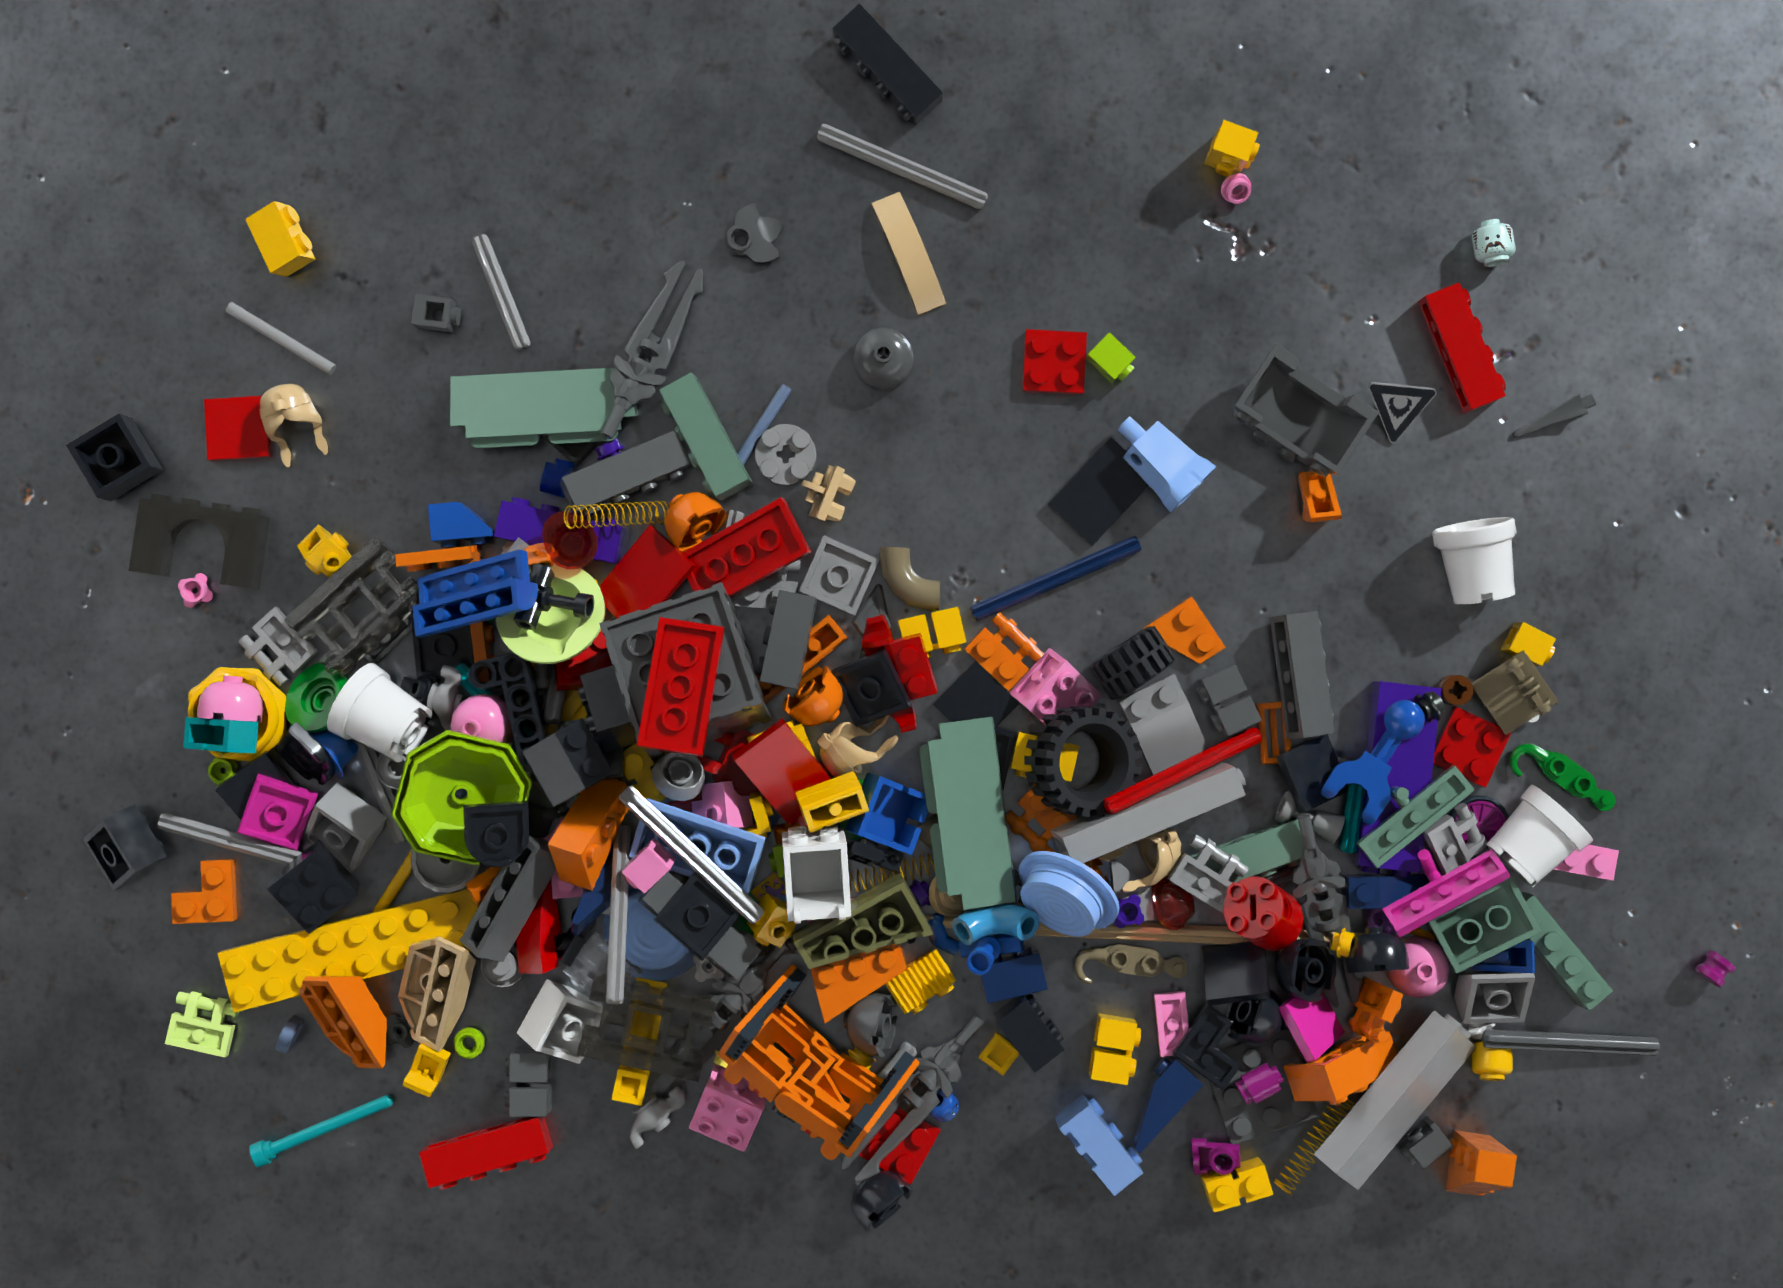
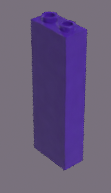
M1373 681L1365 751L1371 754L1386 731L1384 715L1392 703L1399 700L1415 702V695L1420 694L1423 696L1424 693L1431 691L1437 693L1441 698L1442 688ZM1435 719L1430 723L1425 720L1422 731L1416 737L1402 740L1387 765L1392 767L1387 776L1389 787L1398 786L1406 788L1409 791V800L1431 783L1438 721ZM1365 791L1363 810L1368 801L1367 791ZM1392 797L1375 823L1369 826L1361 819L1359 840L1400 808ZM1421 833L1379 868H1376L1362 850L1357 847V852L1353 854V864L1361 866V871L1380 874V868L1391 869L1392 875L1410 877L1411 872L1421 873L1422 865L1418 858V852L1424 848L1425 837Z

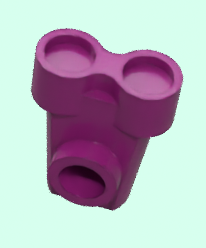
M1192 1138L1194 1175H1209V1171L1212 1170L1225 1175L1231 1173L1235 1168L1241 1167L1240 1144L1207 1142L1206 1138ZM1220 1154H1227L1228 1157H1223Z

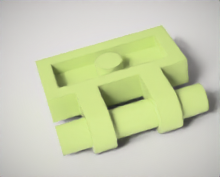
M180 991L176 997V1003L186 1005L185 1013L174 1012L171 1014L165 1044L224 1058L227 1057L235 1025L224 1023V1018L226 1015L237 1017L239 1012L233 1013L229 999L219 997L215 1000L203 997V994L192 991L189 994ZM198 1010L212 1011V1019L197 1017Z

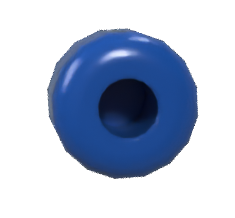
M940 1089L937 1093L940 1103L931 1111L930 1115L939 1122H947L957 1115L959 1101L953 1093L947 1098Z

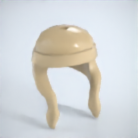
M282 384L267 390L261 396V408L259 410L265 432L280 447L281 459L286 467L290 468L291 451L285 439L277 431L284 419L312 423L317 447L324 455L328 453V444L322 434V418L315 409L308 393H305L301 386Z
M889 715L877 719L868 728L862 725L856 727L852 722H843L838 724L829 734L824 733L817 740L821 746L819 756L824 768L834 777L854 771L857 777L863 770L861 764L872 763L881 759L887 751L896 745L898 736L895 735L887 739L877 752L866 751L850 740L857 736L873 735L880 728L884 727Z
M1164 829L1099 857V860L1112 861L1120 857L1129 847L1137 842L1140 855L1153 873L1142 879L1128 881L1122 888V892H1133L1136 888L1155 885L1162 878L1171 874L1183 855L1181 841L1174 829Z

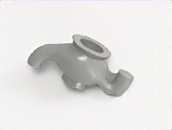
M443 665L441 677H445V682L441 685L435 682L432 685L427 699V707L434 710L445 730H451L452 714L457 706L465 700V695L460 693L458 687L461 681L459 670L452 666Z
M678 1086L669 1092L670 1097L668 1099L657 1098V1094L653 1093L643 1101L642 1106L638 1105L634 1109L633 1113L637 1114V1117L630 1130V1139L635 1149H638L644 1143L641 1138L642 1132L652 1129L656 1133L660 1132L671 1122L668 1117L669 1114L680 1109L685 1104V1095Z

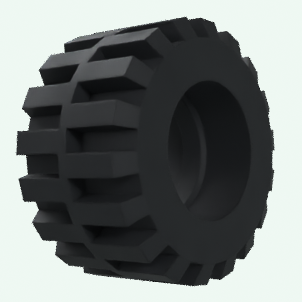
M1151 626L1139 631L1093 663L1090 670L1110 700H1116L1126 696L1160 674L1173 663L1176 657L1157 628Z

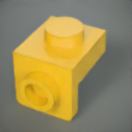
M760 791L750 793L749 801L756 823L753 824V827L741 829L767 837V832L772 831L770 816L774 815L773 806L764 798Z
M420 1044L411 1069L404 1078L402 1085L416 1093L430 1097L442 1079L451 1053L444 1049L438 1052Z

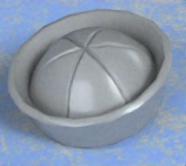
M669 752L656 761L652 769V780L655 787L664 796L672 800L686 801L695 798L701 793L705 785V773L700 760L695 755Z

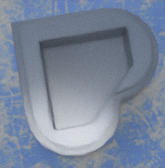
M294 1015L288 1020L278 1037V1042L275 1046L276 1050L284 1054L288 1053L304 1024V1019Z

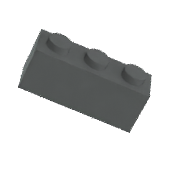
M779 590L778 597H772L769 614L774 615L772 626H766L763 637V644L767 645L765 657H759L756 674L761 675V682L799 690L817 605L816 597Z

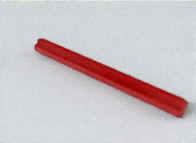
M1256 727L1247 729L1104 799L1103 805L1108 814H1115L1260 743L1262 736Z

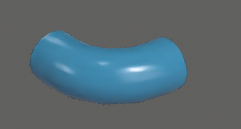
M1015 904L973 908L958 915L952 921L955 935L965 945H971L983 937L994 934H1007L1026 941L1034 936L1039 926V917L1036 912Z

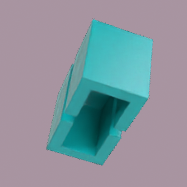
M186 717L183 748L219 752L256 753L258 722Z

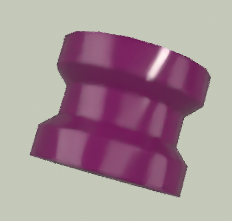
M1709 950L1705 954L1706 960L1703 964H1698L1694 970L1713 985L1722 988L1725 984L1724 978L1727 974H1732L1736 967L1723 956L1713 950Z

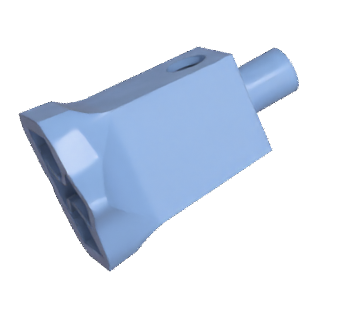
M1129 417L1117 429L1132 444L1123 458L1156 492L1170 513L1181 505L1216 468L1210 461L1192 451L1159 421L1145 431Z

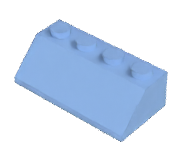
M649 798L646 799L748 895L759 867L766 837ZM641 820L639 821L629 857L633 858L655 838L676 858L670 870L690 877L695 871Z

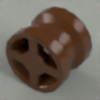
M1448 675L1443 677L1437 685V688H1442L1441 699L1447 705L1466 704L1473 695L1471 681L1462 675Z

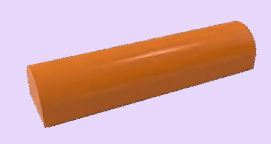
M830 615L826 616L811 629L802 676L848 640V637ZM757 675L764 694L765 705L787 688L763 683L760 681L761 675Z

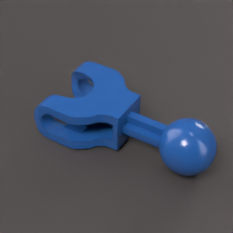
M1399 700L1392 703L1384 715L1386 731L1371 754L1364 751L1359 759L1338 764L1324 784L1321 795L1325 798H1333L1346 784L1356 783L1362 785L1368 794V801L1362 812V820L1369 826L1375 823L1391 798L1387 776L1392 767L1387 765L1388 761L1402 740L1416 737L1424 727L1425 716L1420 706L1410 700Z

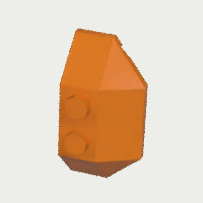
M306 976L302 982L299 995L326 1037L341 1052L353 1058L352 1062L358 1068L382 1069L386 1058L387 1019L360 976Z

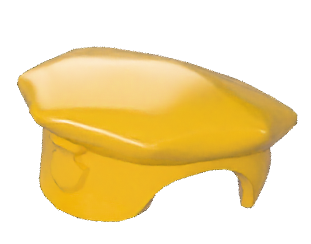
M216 668L201 683L188 692V717L197 718L199 698L208 685L214 682H223V676L243 677L242 683L254 686L262 698L263 715L262 722H258L256 753L209 752L218 759L251 762L264 751L268 752L279 744L286 734V695L268 680L259 669Z

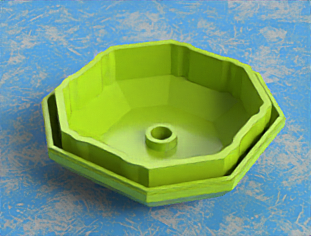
M446 730L407 753L391 815L414 852L479 865L481 862L477 861L469 853L465 844L463 805L528 801L532 781L523 769L510 744ZM458 789H465L467 791L466 797L462 799L457 798L455 793Z

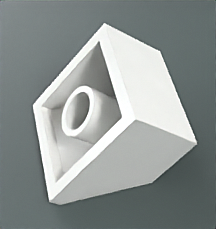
M546 979L517 1034L536 1051L580 1064L610 1010L569 986Z

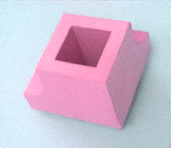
M732 781L705 784L702 789V800L692 801V813L736 828L753 827L750 796L737 794L733 788Z

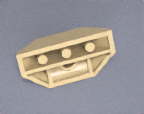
M440 936L416 942L409 946L398 994L405 1018L411 1027L410 1034L412 1039L438 1052L444 1047L464 1010L476 962L467 949Z

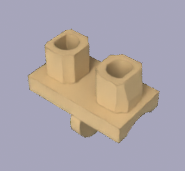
M828 465L824 475L815 472L812 482L802 481L801 486L808 489L805 501L813 504L808 515L809 517L822 521H841L845 507L834 503L833 499L837 491L850 495L856 483L853 478L844 474L845 469Z

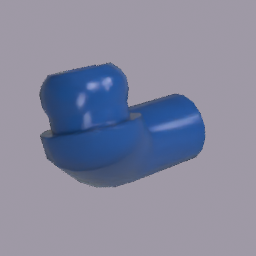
M934 913L932 915L933 919L928 921L933 931V935L929 936L930 942L935 947L955 957L960 949L959 941L947 936L946 928L943 925L945 917L939 913Z

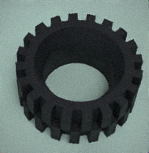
M1070 706V708L1055 710L1056 714H1047L1042 718L1046 726L1036 725L1032 732L1037 735L1036 740L1028 739L1026 748L1032 749L1031 756H1024V764L1031 765L1032 771L1025 773L1027 781L1036 782V785L1031 790L1036 796H1043L1041 802L1045 806L1054 807V811L1084 817L1105 816L1104 812L1107 811L1103 805L1104 799L1136 784L1137 782L1132 781L1133 776L1141 775L1142 767L1136 766V759L1142 758V750L1134 749L1133 744L1139 742L1137 735L1127 733L1131 726L1127 721H1119L1120 715L1115 712H1107V709ZM1083 731L1094 740L1098 748L1099 768L1094 779L1086 787L1074 790L1062 777L1060 755L1066 741L1072 735Z

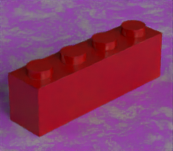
M1460 282L1420 299L1418 303L1463 413L1505 397V381L1502 375L1497 373L1492 363L1494 362V354L1490 346L1485 345L1481 336L1483 328L1480 320L1472 314L1470 309L1471 298L1465 288L1462 289Z
M523 1117L427 1145L419 1152L428 1187L439 1186L440 1190H444L457 1185V1180L466 1177L469 1178V1181H475L487 1176V1171L498 1168L499 1172H505L516 1168V1163L528 1160L529 1164L542 1161L547 1158L546 1154L550 1152L553 1145L545 1117Z

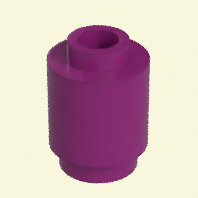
M1265 1062L1240 1076L1241 1080L1235 1084L1244 1101L1249 1105L1253 1102L1258 1104L1281 1091L1282 1089L1279 1084L1284 1082L1275 1065L1269 1067Z

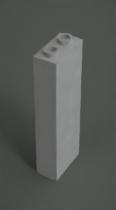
M1221 761L1115 814L1104 812L1105 816L1101 817L1082 816L1055 827L1050 832L1060 854L1085 863L1245 796L1246 794L1243 786L1246 785L1245 778L1239 768L1236 769L1235 766Z
M1433 1011L1314 1155L1335 1174L1359 1190L1473 1053L1476 1046L1469 1040L1472 1035L1448 1013L1442 1017L1436 1011Z

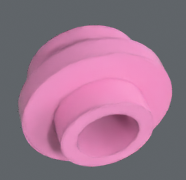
M1242 173L1230 175L1221 186V194L1226 201L1240 204L1249 198L1251 182Z

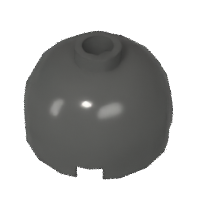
M881 327L870 330L860 338L855 346L853 361L856 373L864 383L886 390L895 388L906 381L913 367L914 354L912 345L903 334L895 329Z
M871 993L852 1005L851 1009L845 1012L843 1027L847 1029V1036L853 1047L858 1051L884 1057L883 1049L890 1050L895 1037L898 1016L891 1017L892 1007H897V1002L893 996Z

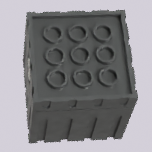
M722 582L712 585L711 588L705 590L700 589L682 595L681 598L675 600L670 599L652 605L650 608L642 611L640 609L619 616L616 620L599 623L602 634L607 641L606 646L615 669V675L625 701L631 725L636 732V740H638L659 617L725 628L706 742L724 737L723 733L729 731L736 733L751 728L753 723L759 721L762 724L772 721L769 710L764 703V694L741 625L736 617L737 613L734 604ZM641 747L655 760L662 758L665 755L664 753L669 752Z

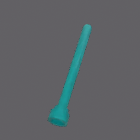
M385 1095L275 1142L261 1140L251 1144L249 1147L251 1158L257 1168L272 1163V1159L276 1158V1154L392 1106L394 1102L393 1097Z

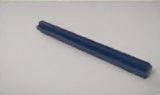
M1133 536L974 604L970 607L972 616L975 621H979L1136 554L1142 550L1140 542L1136 536Z

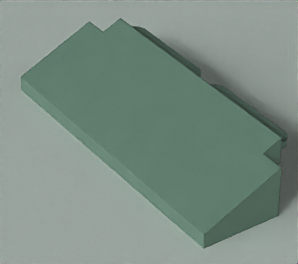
M614 367L451 376L450 426H465V438H470V443L475 448L535 445L539 442L540 434H548L550 442L554 444L615 440L618 436V430L621 429V423L613 439H608L601 433L615 407L614 387L610 382L611 371L617 369ZM637 404L632 406L625 413L624 417L637 416Z
M993 717L940 723L941 739L930 740L928 744L920 748L927 809L930 813L938 815V823L933 824L930 828L937 888L942 893H948V896L961 895L963 910L1017 902Z

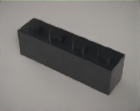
M860 3L832 28L833 44L843 55L848 53L855 60L853 64L862 76L866 77L869 75L876 83L874 87L884 99L889 97L897 105L895 110L903 120L907 122L910 119L917 125L942 102L943 92Z

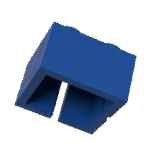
M867 772L862 790L869 812L850 818L846 831L912 855L922 829L906 824L907 818L922 823L925 822L928 814L925 793Z

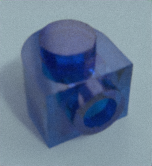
M556 458L554 463L546 461L540 482V492L565 498L559 483L562 477L573 473L574 469L572 467L574 463Z

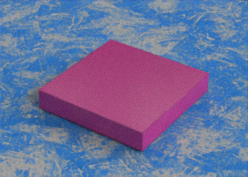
M258 774L237 833L298 851L318 792Z
M1323 994L1320 995L1323 998L1315 1002H1307L1290 996L1278 1007L1307 1063L1316 1061L1345 1033L1329 1001Z

